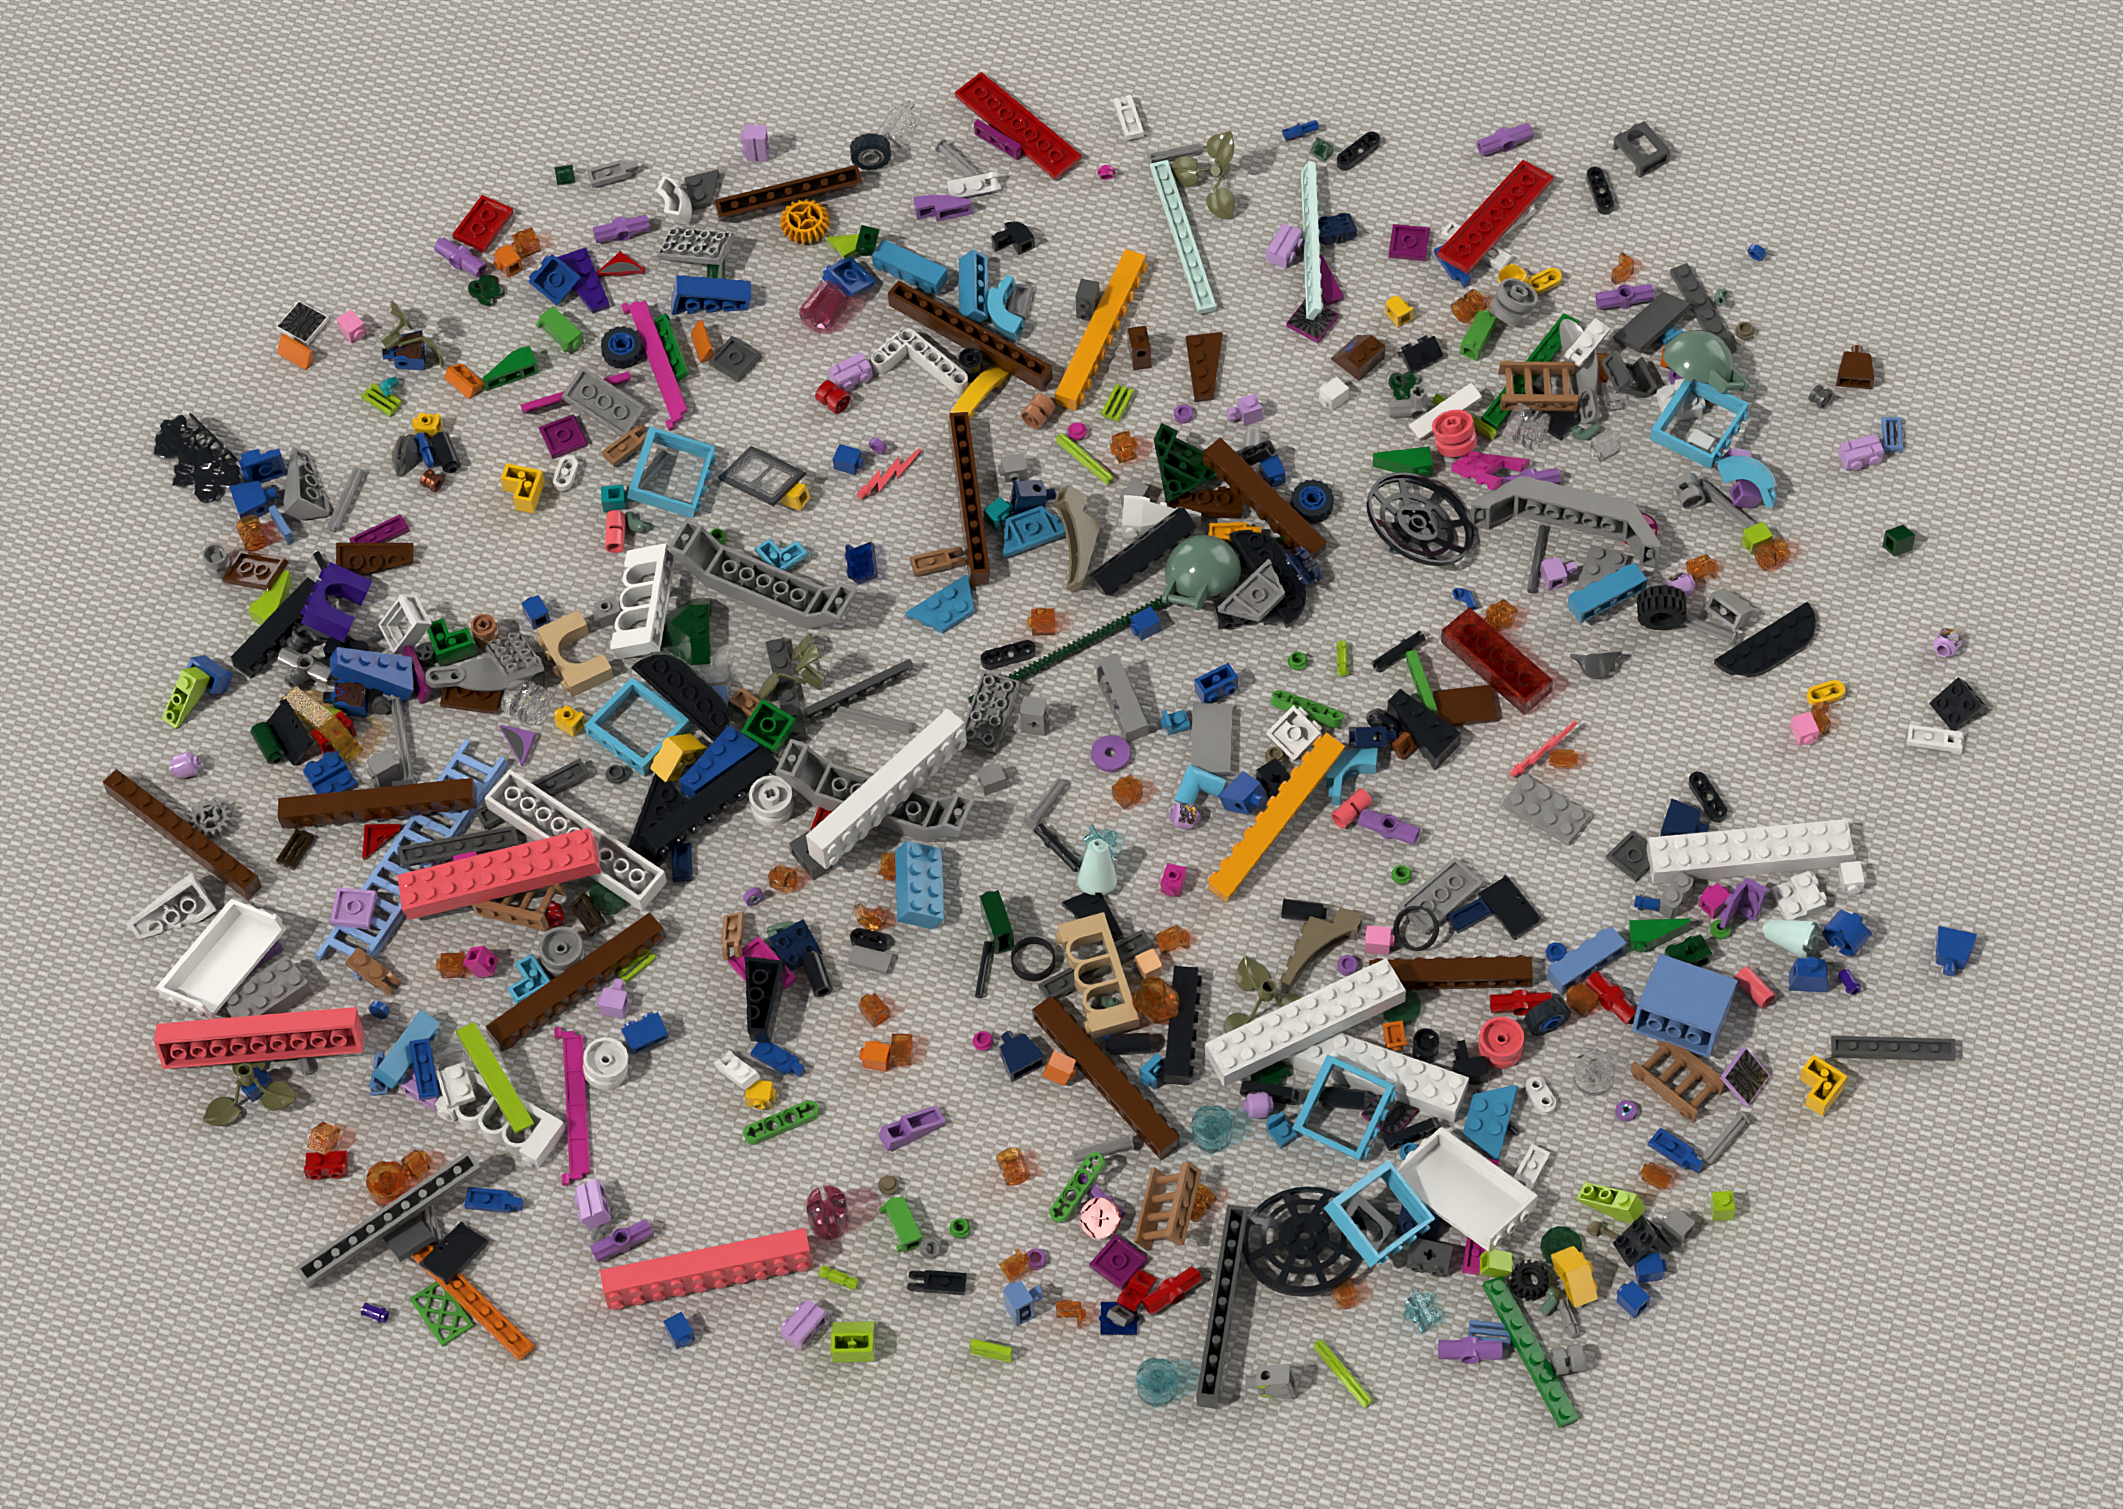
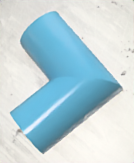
M769 538L755 548V552L765 563L786 572L809 557L808 552L798 541H795L781 551Z
M1188 764L1174 801L1194 805L1199 791L1218 798L1226 780Z
M533 954L515 963V966L524 978L507 988L515 1005L550 982V979Z

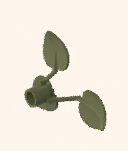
M1232 131L1213 135L1207 142V152L1210 157L1215 158V163L1211 167L1197 169V160L1190 156L1180 157L1171 165L1173 176L1179 184L1185 187L1193 186L1197 182V173L1211 171L1213 176L1219 177L1213 188L1214 193L1207 195L1206 203L1211 213L1222 219H1233L1235 206L1234 196L1229 189L1224 187L1217 189L1221 181L1225 179L1224 175L1228 174L1231 170L1229 162L1234 154V139Z
M392 300L390 302V308H392L390 313L398 317L400 323L392 331L380 338L384 346L389 351L397 345L400 348L406 344L424 341L440 361V367L443 368L444 362L441 352L428 337L423 336L404 342L400 341L403 337L399 330L405 325L410 330H412V327L406 315Z
M811 633L795 647L791 655L793 661L798 658L801 659L796 665L795 670L799 672L805 668L801 674L803 679L774 672L762 684L758 694L759 700L764 699L776 687L781 677L801 682L803 685L808 683L815 689L823 683L825 676L810 665L821 658L818 645H811Z
M1245 956L1237 967L1236 983L1244 991H1251L1253 989L1259 991V999L1249 1018L1242 1013H1232L1226 1018L1224 1023L1225 1034L1251 1022L1262 1001L1269 1002L1275 998L1277 1006L1283 1007L1302 997L1296 994H1284L1280 1002L1278 998L1279 993L1276 992V983L1269 980L1267 970L1248 956Z
M266 1061L233 1063L232 1070L238 1076L234 1101L232 1102L228 1097L214 1099L208 1105L203 1121L213 1126H227L235 1122L240 1115V1109L235 1105L238 1103L241 1085L251 1086L255 1083L261 1092L264 1093L261 1097L262 1105L271 1111L281 1110L294 1103L296 1094L288 1084L281 1081L270 1082L267 1090L262 1087L257 1077H255L253 1069L258 1066L263 1071L266 1067Z

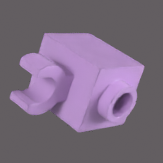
M1560 557L1549 558L1541 562L1540 572L1547 590L1550 591L1567 586V576L1577 575L1576 569L1578 568L1575 562H1570L1563 566Z
M615 978L613 989L603 988L602 995H598L597 1006L600 1009L601 1015L625 1018L629 998L627 992L623 991V979Z

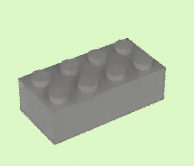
M285 955L241 984L224 1003L222 1008L229 1018L284 1013L311 995L312 990L306 978L290 958Z

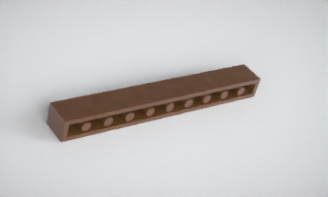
M898 280L888 292L890 307L965 349L975 348L979 350L984 360L1041 392L1053 379L1051 365Z
M968 412L949 413L948 429L969 585L989 584L990 567Z
M115 769L103 781L108 795L249 901L262 888L259 878L255 873L118 769Z
M473 778L284 797L278 798V820L282 828L292 829L301 826L312 827L320 824L331 825L339 822L350 823L358 820L369 821L377 818L388 819L396 816L407 817L415 814L426 815L434 812L469 810L476 808L477 787Z
M649 912L486 1025L489 1037L501 1052L512 1048L517 1041L528 1037L533 1030L545 1025L556 1014H561L570 1004L578 1002L589 991H594L603 981L611 979L616 972L627 968L634 959L644 956L648 949L660 945L666 938L664 928Z
M1049 996L1032 1009L1034 1021L1066 1056L1076 1060L1074 1065L1160 1161L1180 1147L1178 1131L1174 1127H1169L1166 1118L1154 1110V1106L1149 1099L1145 1100L1141 1096V1091L1135 1084L1131 1085L1127 1075L1115 1067V1062L1110 1056L1106 1057L1103 1054V1050L1097 1042L1093 1043L1089 1033L1087 1034L1084 1028L1081 1029L1077 1025V1021L1072 1014L1068 1015L1065 1012V1008L1059 1000L1055 1001L1052 996Z

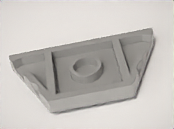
M1268 559L1218 606V611L1258 622L1264 618L1285 597V591L1279 583V578L1273 570L1271 561Z

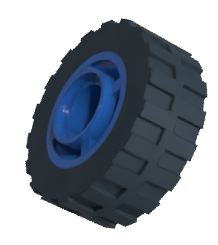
M618 326L614 329L611 328L602 337V357H604V361L609 366L625 369L636 365L640 361L643 354L641 337L636 330L634 331L626 326Z
M1312 479L1305 480V482L1299 483L1294 488L1291 497L1292 508L1308 523L1316 524L1317 522H1322L1332 513L1334 496L1327 484L1320 480Z
M1553 997L1531 1009L1525 1015L1524 1022L1533 1036L1545 1035L1562 1026L1571 1016V1011L1563 998Z

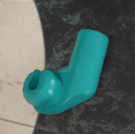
M391 377L380 383V390L384 396L393 394L391 387L399 384L398 378Z

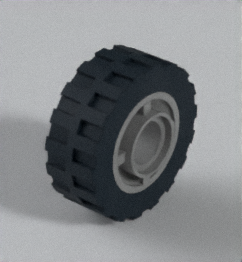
M867 133L856 137L850 145L853 165L858 164V167L862 170H877L887 165L891 160V149L888 139L876 133Z

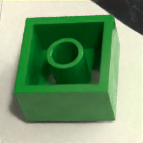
M761 699L742 728L741 733L760 745V747L764 746L767 751L777 756L797 722L791 715Z

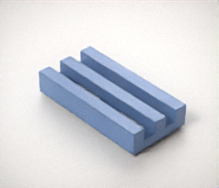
M1882 417L1881 429L1884 453H1887V450L1891 453L1895 451L1902 453L1901 417ZM1886 422H1889L1890 445H1887ZM1893 422L1897 423L1898 445H1894Z
M276 506L269 507L271 519L287 545H291L295 542L291 530Z
M1470 1320L1468 1337H1476L1480 1341H1502V1346L1510 1347V1335L1506 1332L1503 1323ZM1473 1334L1506 1337V1339L1473 1336Z

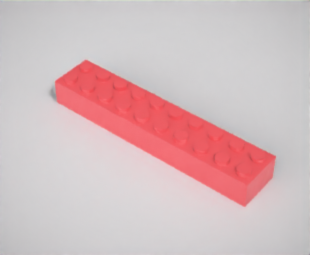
M590 828L397 876L402 911L411 920L601 873L596 837Z
M357 1007L160 1023L156 1025L154 1044L163 1069L363 1053L365 1033Z
M801 1228L600 1270V1276L608 1309L619 1310L624 1306L632 1304L637 1306L647 1301H662L666 1297H681L690 1292L701 1293L706 1291V1289L724 1288L729 1284H744L748 1280H763L773 1275L783 1276L792 1271L802 1272L813 1267L806 1229Z

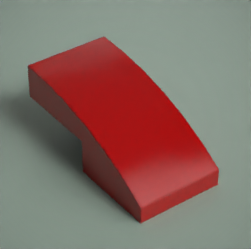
M1139 1269L1129 1280L1128 1286L1118 1296L1117 1303L1135 1312L1141 1305L1142 1299L1147 1297L1155 1285L1157 1278Z

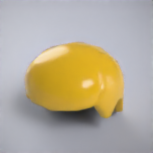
M1516 264L1505 266L1497 276L1499 284L1508 278L1518 279L1525 283L1528 282L1527 273Z

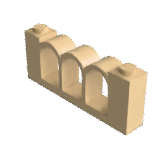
M1104 912L1057 925L1058 932L1055 933L1057 944L1062 945L1063 951L1066 950L1067 963L1075 970V988L1083 995L1082 1008L1086 1016V1021L1083 1023L1086 1033H1090L1093 1040L1139 1027L1136 1008ZM1101 940L1106 951L1104 955L1086 960L1076 959L1071 954L1079 946ZM1108 965L1111 966L1115 978L1093 985L1084 984L1079 979L1086 971ZM1116 990L1119 991L1123 1003L1101 1010L1092 1009L1087 1004L1090 998Z

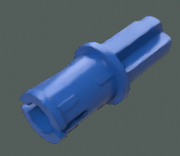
M1317 120L1301 125L1297 123L1293 127L1282 129V134L1285 141L1316 131L1319 129Z
M425 432L417 433L415 439L419 446L418 452L422 455L427 468H432L436 466L432 452L433 446L430 445Z

